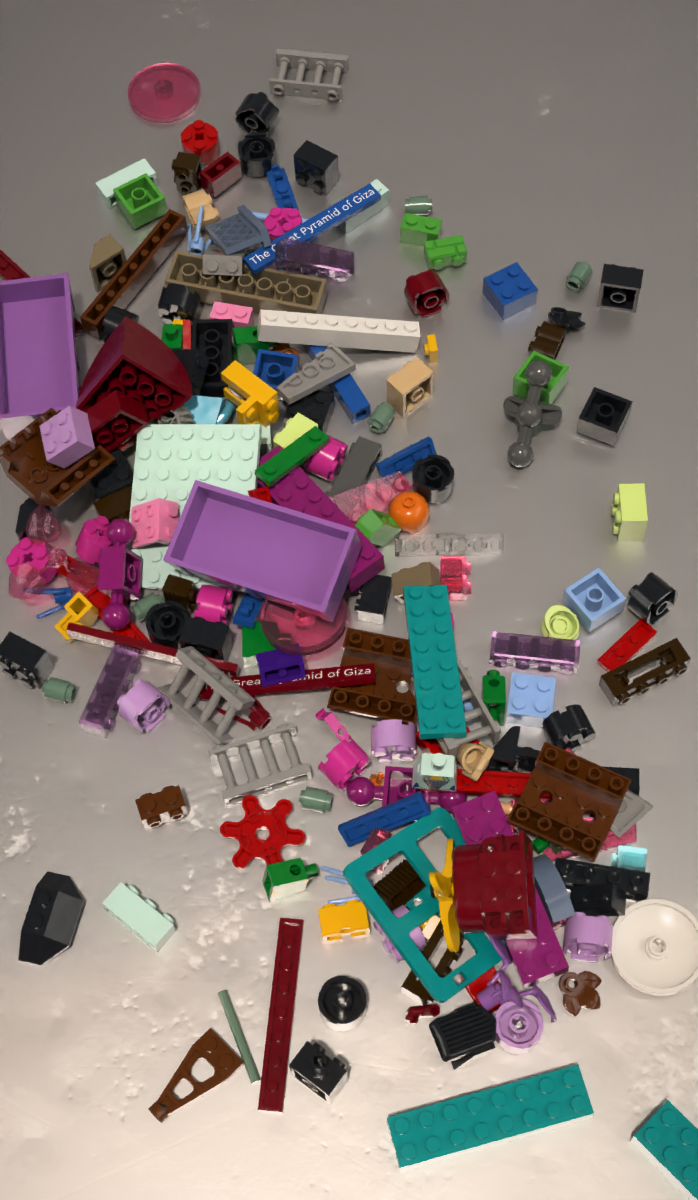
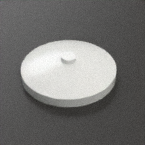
M647 899L629 906L625 909V916H619L613 926L611 959L618 974L633 988L650 995H672L689 987L698 978L697 919L679 904L663 899Z

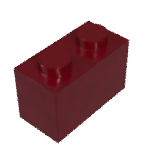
M226 152L199 172L201 187L214 198L242 177L240 161L229 152Z

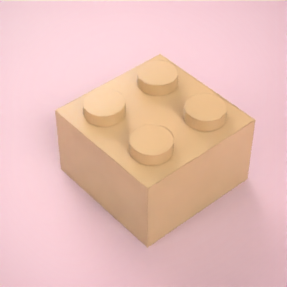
M418 357L408 361L402 369L392 373L387 378V403L402 418L433 395L434 372Z

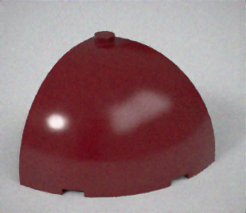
M125 316L108 337L91 364L81 386L76 408L86 412L111 392L118 390L143 403L149 421L162 417L163 413L170 410L174 411L192 397V386L184 366L174 352L151 331Z

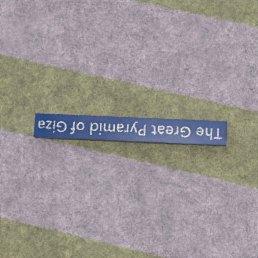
M369 183L271 241L272 245L265 248L263 246L243 258V262L256 275L379 202L381 195Z

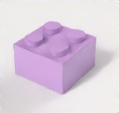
M68 406L39 426L46 461L65 469L95 449L88 414L77 408Z

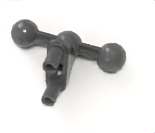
M536 360L527 366L525 376L530 383L527 398L509 396L503 403L504 411L508 415L517 418L521 424L517 442L513 443L507 451L508 460L515 467L528 466L533 459V450L529 445L533 427L538 424L554 425L562 418L560 406L539 401L542 386L547 385L552 378L551 367L544 361Z

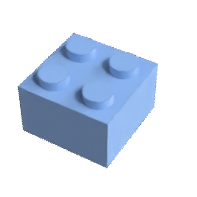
M597 568L566 588L562 602L577 615L578 621L590 633L622 612L626 598L604 572Z
M512 672L505 723L542 728L543 721L553 712L556 678Z

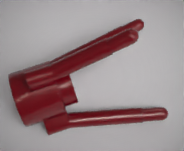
M251 695L255 699V706L249 707L252 711L248 716L250 722L236 715L233 717V720L248 726L253 731L256 728L261 731L270 723L272 717L255 696ZM217 708V712L225 715L226 710Z

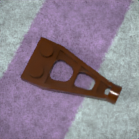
M210 1028L192 1045L159 1099L148 1110L162 1124L169 1116L226 1083L244 1065V1062ZM202 1058L212 1066L214 1075L204 1082H196L191 1077L190 1072L196 1061ZM182 1079H186L192 1085L193 1091L185 1098L179 1100L173 1095V1090ZM161 1105H165L167 1110L164 1111Z

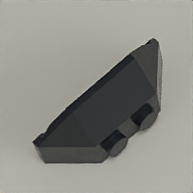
M47 871L36 885L21 929L18 957L20 962L42 967L47 961L70 947L84 903L70 876Z

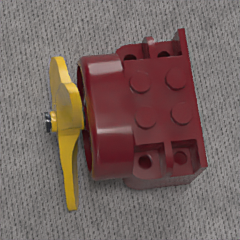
M523 830L518 831L519 835L504 836V834H499L497 837H489L484 839L481 844L458 845L454 849V853L453 838L447 839L444 869L441 874L438 871L429 872V879L431 882V897L438 898L440 918L446 944L450 952L459 951L460 931L465 934L487 932L497 940L538 938L532 840Z

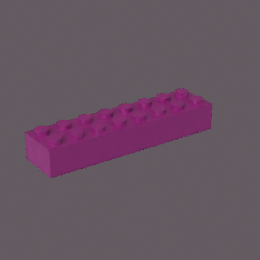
M278 445L259 458V467L282 451L281 446ZM299 466L269 487L273 504L357 530L362 547L346 587L350 593L385 569L384 556ZM258 478L257 489L268 486Z
M496 791L451 807L453 817L465 845L481 844L484 839L497 837L499 834H504V836L514 835L509 823L506 822L507 817ZM536 887L538 938L504 940L523 989L569 971V965Z

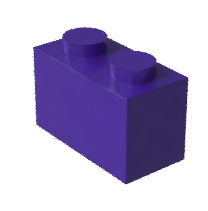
M299 645L255 654L263 687L306 678Z

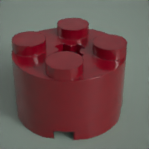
M433 269L409 276L406 279L404 295L415 314H420L421 317L433 316L442 310L441 306L444 303L447 305L450 298L449 292Z

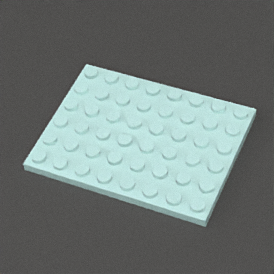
M149 424L137 433L129 522L131 523L132 507L158 498L177 502L180 519L195 480L249 496V490L257 489L258 477L255 476V470L259 467L262 426L260 424ZM130 542L126 546V548L142 557L141 589L162 590L169 574L194 581L196 590H200L202 585L233 589L203 578L185 575L163 561L169 546L167 544L156 542L140 548H133Z

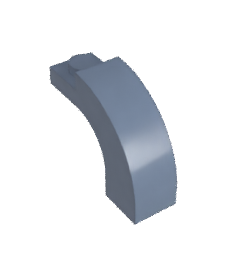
M546 854L534 857L535 887L549 920L555 923L576 915L565 884L551 859Z

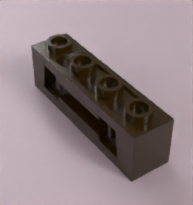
M675 638L601 675L599 686L612 706L618 703L622 705L628 702L632 696L646 693L653 685H662L669 680V677L685 673L688 670L691 658L679 640ZM661 660V666L633 679V683L628 685L630 678L656 666L657 661Z
M441 920L421 952L429 963L443 941L444 930ZM461 931L459 951L450 952L447 948L435 968V972L441 978L451 973L450 965L453 960L457 962L464 951L461 946L467 939ZM411 970L401 986V993L422 1005H428L429 1001L434 1003L435 1000L420 980L416 981L417 976Z

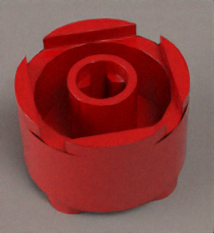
M196 120L183 130L180 135L183 153L200 155L201 162L205 165H210L219 158L218 131L214 126L204 123L202 120Z

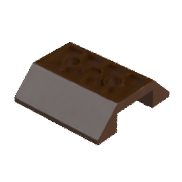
M347 628L340 666L374 663L375 683L344 687L332 686L327 708L383 720L398 719L402 720V724L409 725V721L416 725V702L410 691L411 678L413 676L410 674L411 658L408 639ZM403 684L409 689L405 693H400L396 688Z
M545 741L535 761L530 778L519 800H516L506 822L595 862L618 814L631 779ZM542 794H549L552 797V801L550 803H543L539 797ZM586 813H591L596 820L593 823H587L583 820L582 816Z

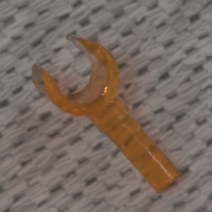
M379 772L378 775L371 774L370 780L374 786H381L384 780L382 772Z

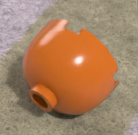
M404 491L397 494L391 500L388 514L402 529L401 533L405 531L409 532V534H414L427 526L430 517L429 504L419 493Z

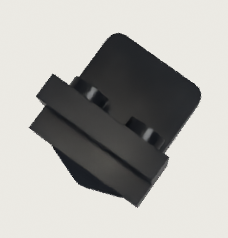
M513 726L493 747L494 753L485 771L532 773L540 751L534 750L531 747H518L520 726Z
M477 1002L457 1008L449 1015L435 1019L429 1024L442 1060L444 1062L451 1061L454 1070L463 1068L474 1059L481 1058L496 1048L494 1045L496 1039V1018L484 1007L478 1005Z

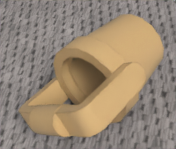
M479 741L478 744L468 742L460 745L457 750L456 760L464 769L461 773L477 781L482 772L487 768L494 749L482 741Z

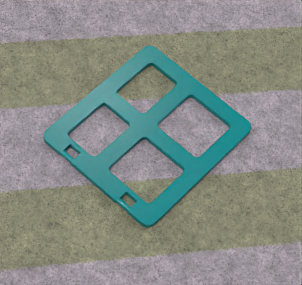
M439 807L431 811V814L420 818L349 863L343 870V876L431 997L438 1003H444L502 961V957L484 933H462L475 950V956L446 977H439L409 936L411 931L440 912L438 898L430 897L400 918H396L365 876L391 857L401 853L430 890L429 872H435L436 869L416 842L433 830L440 829L447 839L453 838L454 848L458 845H465L455 820L446 809ZM460 973L464 981L457 985L452 978Z

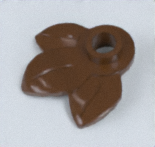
M583 971L579 974L568 972L560 977L559 989L564 994L563 1005L571 1015L577 1016L581 1007L590 1010L600 1008V996L595 990L602 982L600 977L589 971ZM569 980H572L575 984L573 989L568 985Z

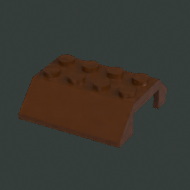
M50 408L40 418L26 426V430L23 429L13 436L11 441L8 440L0 446V464L7 478L38 505L58 507L115 461V458L99 445L65 469L47 462L39 426L61 412L59 410L56 413L53 408Z

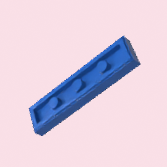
M420 791L339 824L338 830L347 846L350 847L431 814V808Z

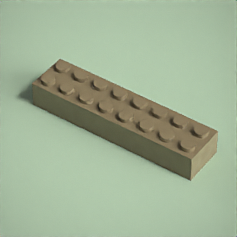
M175 251L164 281L166 288L168 284L174 283L189 287V291L193 294L196 291L200 295V302L214 304L215 301L252 307L253 312L259 314L260 309L321 314L328 294L327 279L266 268L254 275L244 263H242V276L203 274V256Z

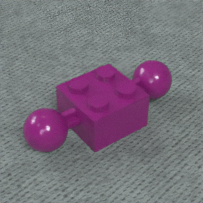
M122 518L115 519L108 525L107 537L113 543V547L100 548V555L98 556V591L111 597L110 604L103 610L102 619L104 624L113 630H120L127 626L130 621V611L123 604V601L140 599L142 557L126 548V545L134 537V528L128 520Z
M385 766L384 786H374L370 779L356 777L347 785L346 794L349 801L354 805L365 806L373 799L382 800L383 807L420 792V789L412 788L413 768ZM421 791L428 805L439 804L448 813H452L451 807L467 801L466 794Z

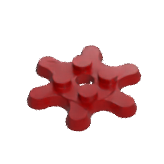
M248 795L242 800V807L245 811L243 820L240 822L226 821L220 827V833L223 837L234 838L240 844L239 850L232 858L233 865L238 869L248 866L249 862L254 858H262L267 865L282 862L283 859L281 858L280 851L284 846H300L305 841V834L302 830L290 829L285 823L286 817L293 808L292 803L287 799H281L272 809L265 810L260 807L255 796ZM267 830L269 836L266 840H261L256 837L258 831Z

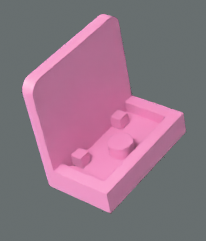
M158 498L132 507L131 524L134 528V537L131 541V546L133 548H140L156 542L169 545L179 522L178 503Z

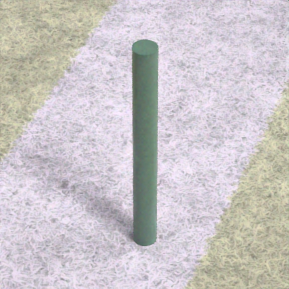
M227 990L220 991L218 996L251 1084H256L261 1080Z

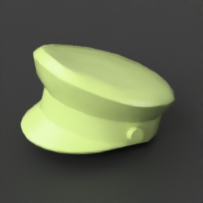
M563 605L551 606L546 611L545 617L541 622L543 636L549 642L558 646H567L574 643L580 633L577 615Z

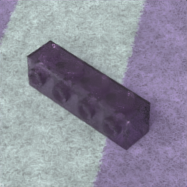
M283 238L275 245V267L283 268L284 271H298L303 275L313 274L318 275L319 278H333L338 282H343L354 275V252Z
M492 631L489 664L499 668L509 666L516 667L519 670L537 669L540 672L556 671L564 675L577 674L581 641Z
M113 646L79 720L83 731L104 738L108 737L109 732H113L119 710L117 700L133 687V679L136 674L140 673L142 668V662L137 652Z

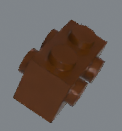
M179 785L167 786L162 791L154 794L146 793L135 800L145 830L189 815Z

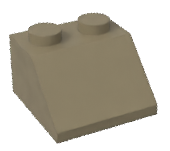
M111 234L96 242L92 251L89 267L97 293L104 289L126 262L124 248Z

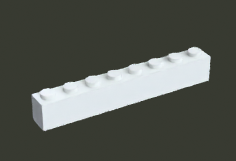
M260 309L257 324L258 341L316 346H327L333 342L337 347L416 353L421 338L419 322Z

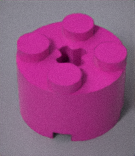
M275 207L270 210V214L264 220V225L267 227L271 241L303 223L299 210L296 208L280 209Z
M329 436L330 442L310 457L311 461L307 459L305 470L332 482L337 474L336 468L338 464L341 465L343 459L346 458L345 452L348 445Z
M98 516L96 519L87 520L83 524L75 542L78 556L89 564L94 565L95 562L98 563L100 548L113 547V543L107 537V527L110 522L106 517Z
M28 537L21 539L6 558L10 571L28 588L48 584L57 572L56 557L43 542L37 539H30Z
M202 585L197 596L196 603H198V608L194 612V617H201L206 621L214 623L219 621L228 625V619L226 618L231 616L233 611V604L230 603L233 597V589Z
M349 737L348 742L346 740L341 741L326 755L328 761L325 764L321 761L318 766L321 773L337 789L340 788L344 791L356 774L361 776L367 771L370 757Z

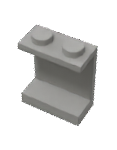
M209 245L203 253V274L242 276L243 258L248 255V247L226 255L217 245Z

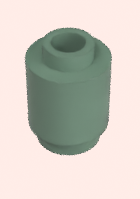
M416 196L405 199V213L424 216L429 215V211H432V199L428 200V196Z
M577 262L566 278L567 287L573 291L582 289L593 273L591 266L586 262Z
M382 402L376 406L367 421L371 431L375 433L385 432L394 418L395 409L390 404Z
M152 592L136 601L135 605L131 608L139 621H146V614L149 609L157 603H164L160 594L155 595Z
M54 677L45 680L42 687V693H44L45 698L62 703H72L77 692V686L72 685V682Z
M307 786L305 790H301L299 804H302V809L321 813L325 811L330 812L334 794L329 793L328 790Z

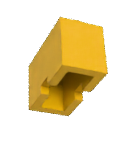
M350 900L345 905L339 906L327 904L322 909H318L323 943L342 940L341 935L351 934V938L370 935L366 907L359 900Z

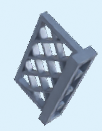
M245 205L237 207L239 214L204 227L207 235L226 255L261 243L264 248L272 245L267 227Z

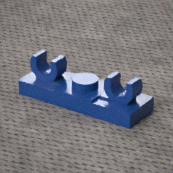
M279 164L271 166L272 171L267 172L266 177L276 206L280 209H298L285 169L280 168Z
M428 436L393 454L389 458L376 463L381 481L385 484L412 470L414 464L420 458L424 459L432 454L437 455L432 439Z
M245 593L233 617V624L254 629L268 600L264 598L259 599L251 596L249 593Z

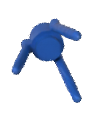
M71 587L23 589V592L27 594H54L55 603H60L59 606L36 616L37 619L60 610H65L64 606L73 598Z

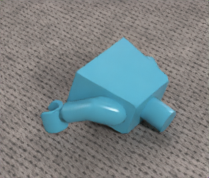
M192 395L183 404L189 408V412L194 414L192 417L196 421L194 424H225L233 411L238 408L229 399H226L225 405L223 398Z

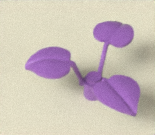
M488 934L495 950L502 957L503 965L492 980L487 983L488 987L477 994L482 1006L489 1011L499 1003L502 1005L507 1001H511L522 1008L524 1004L521 997L533 995L551 1015V1022L557 1021L556 1014L548 997L537 985L534 984L532 985L533 989L518 993L516 988L511 985L510 979L504 973L508 965L513 963L509 951L502 940H497ZM500 977L501 985H500V983H497V984L495 985L494 983H495V982L497 981V979Z

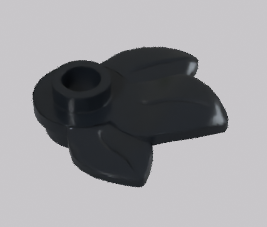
M553 307L551 312L548 313V318L553 323L562 327L581 328L586 324L578 319L582 315L580 312Z

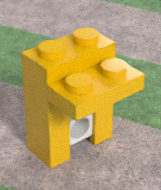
M236 360L221 372L222 381L228 384L229 389L227 387L223 389L224 396L238 406L236 409L238 424H261L266 428L271 423L277 421L280 412L276 390Z

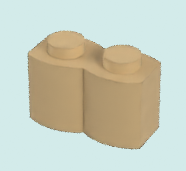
M204 189L182 196L184 208L195 231L201 205L203 206V215L200 231H203L205 226L217 222L219 213L217 208L212 207V198L210 194H206Z

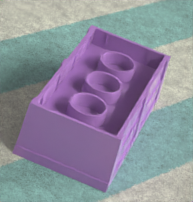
M68 273L0 281V427L7 440L11 441V438L21 430H26V426L40 418L50 408H53L56 413L68 406L76 408L80 392L78 373L80 367L74 323L75 304Z
M195 480L163 561L185 575L203 578L249 593L251 596L259 599L264 598L319 616L323 620L333 623L362 544L358 538L357 530Z

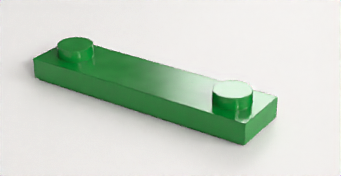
M314 426L255 470V476L269 487L327 445L330 442V437Z

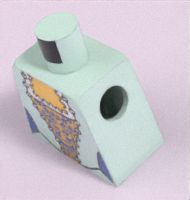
M422 753L413 765L412 788L456 792L457 765L455 756L443 755L441 753Z

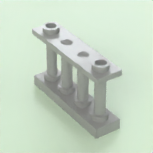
M276 49V65L280 69L277 79H269L270 94L342 101V85L338 84L341 73L348 74V55ZM287 68L298 69L295 81L284 80ZM305 70L315 71L313 82L303 81ZM323 72L333 73L331 84L320 83Z
M189 646L179 649L175 657L181 661V668L172 684H167L157 689L168 697L170 704L203 731L213 743L222 745L232 741L233 737L226 732V729L237 710L241 711L252 707L255 699L194 647ZM191 669L198 679L186 698L178 689ZM205 683L213 688L214 692L202 711L194 702ZM223 697L229 702L230 706L218 725L210 716L220 698Z
M460 660L457 661L460 684L464 690L461 692L462 701L469 699L474 708L464 712L465 722L479 717L484 727L468 732L466 737L437 739L444 754L453 755L455 759L457 758V750L460 745L487 735L490 736L493 744H496L499 740V733H501L498 721L493 720L471 681L470 671L467 667L464 668ZM412 677V678H411L410 691H411V693L413 694V696H414V698H415L414 684H413V677Z
M294 723L290 725L282 724L275 730L229 745H218L208 751L211 763L219 762L227 786L224 791H221L226 807L241 803L243 798L248 795L259 797L312 779L309 764L300 763L291 737L297 736ZM282 740L291 763L290 769L285 771L278 770L270 744ZM262 748L270 771L269 776L264 778L257 777L248 751ZM240 754L248 781L238 786L235 784L227 758Z

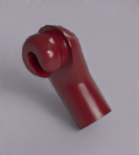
M436 1004L410 1007L406 1011L405 1020L408 1023L416 1024L418 1023V1018L438 1016L440 1008Z

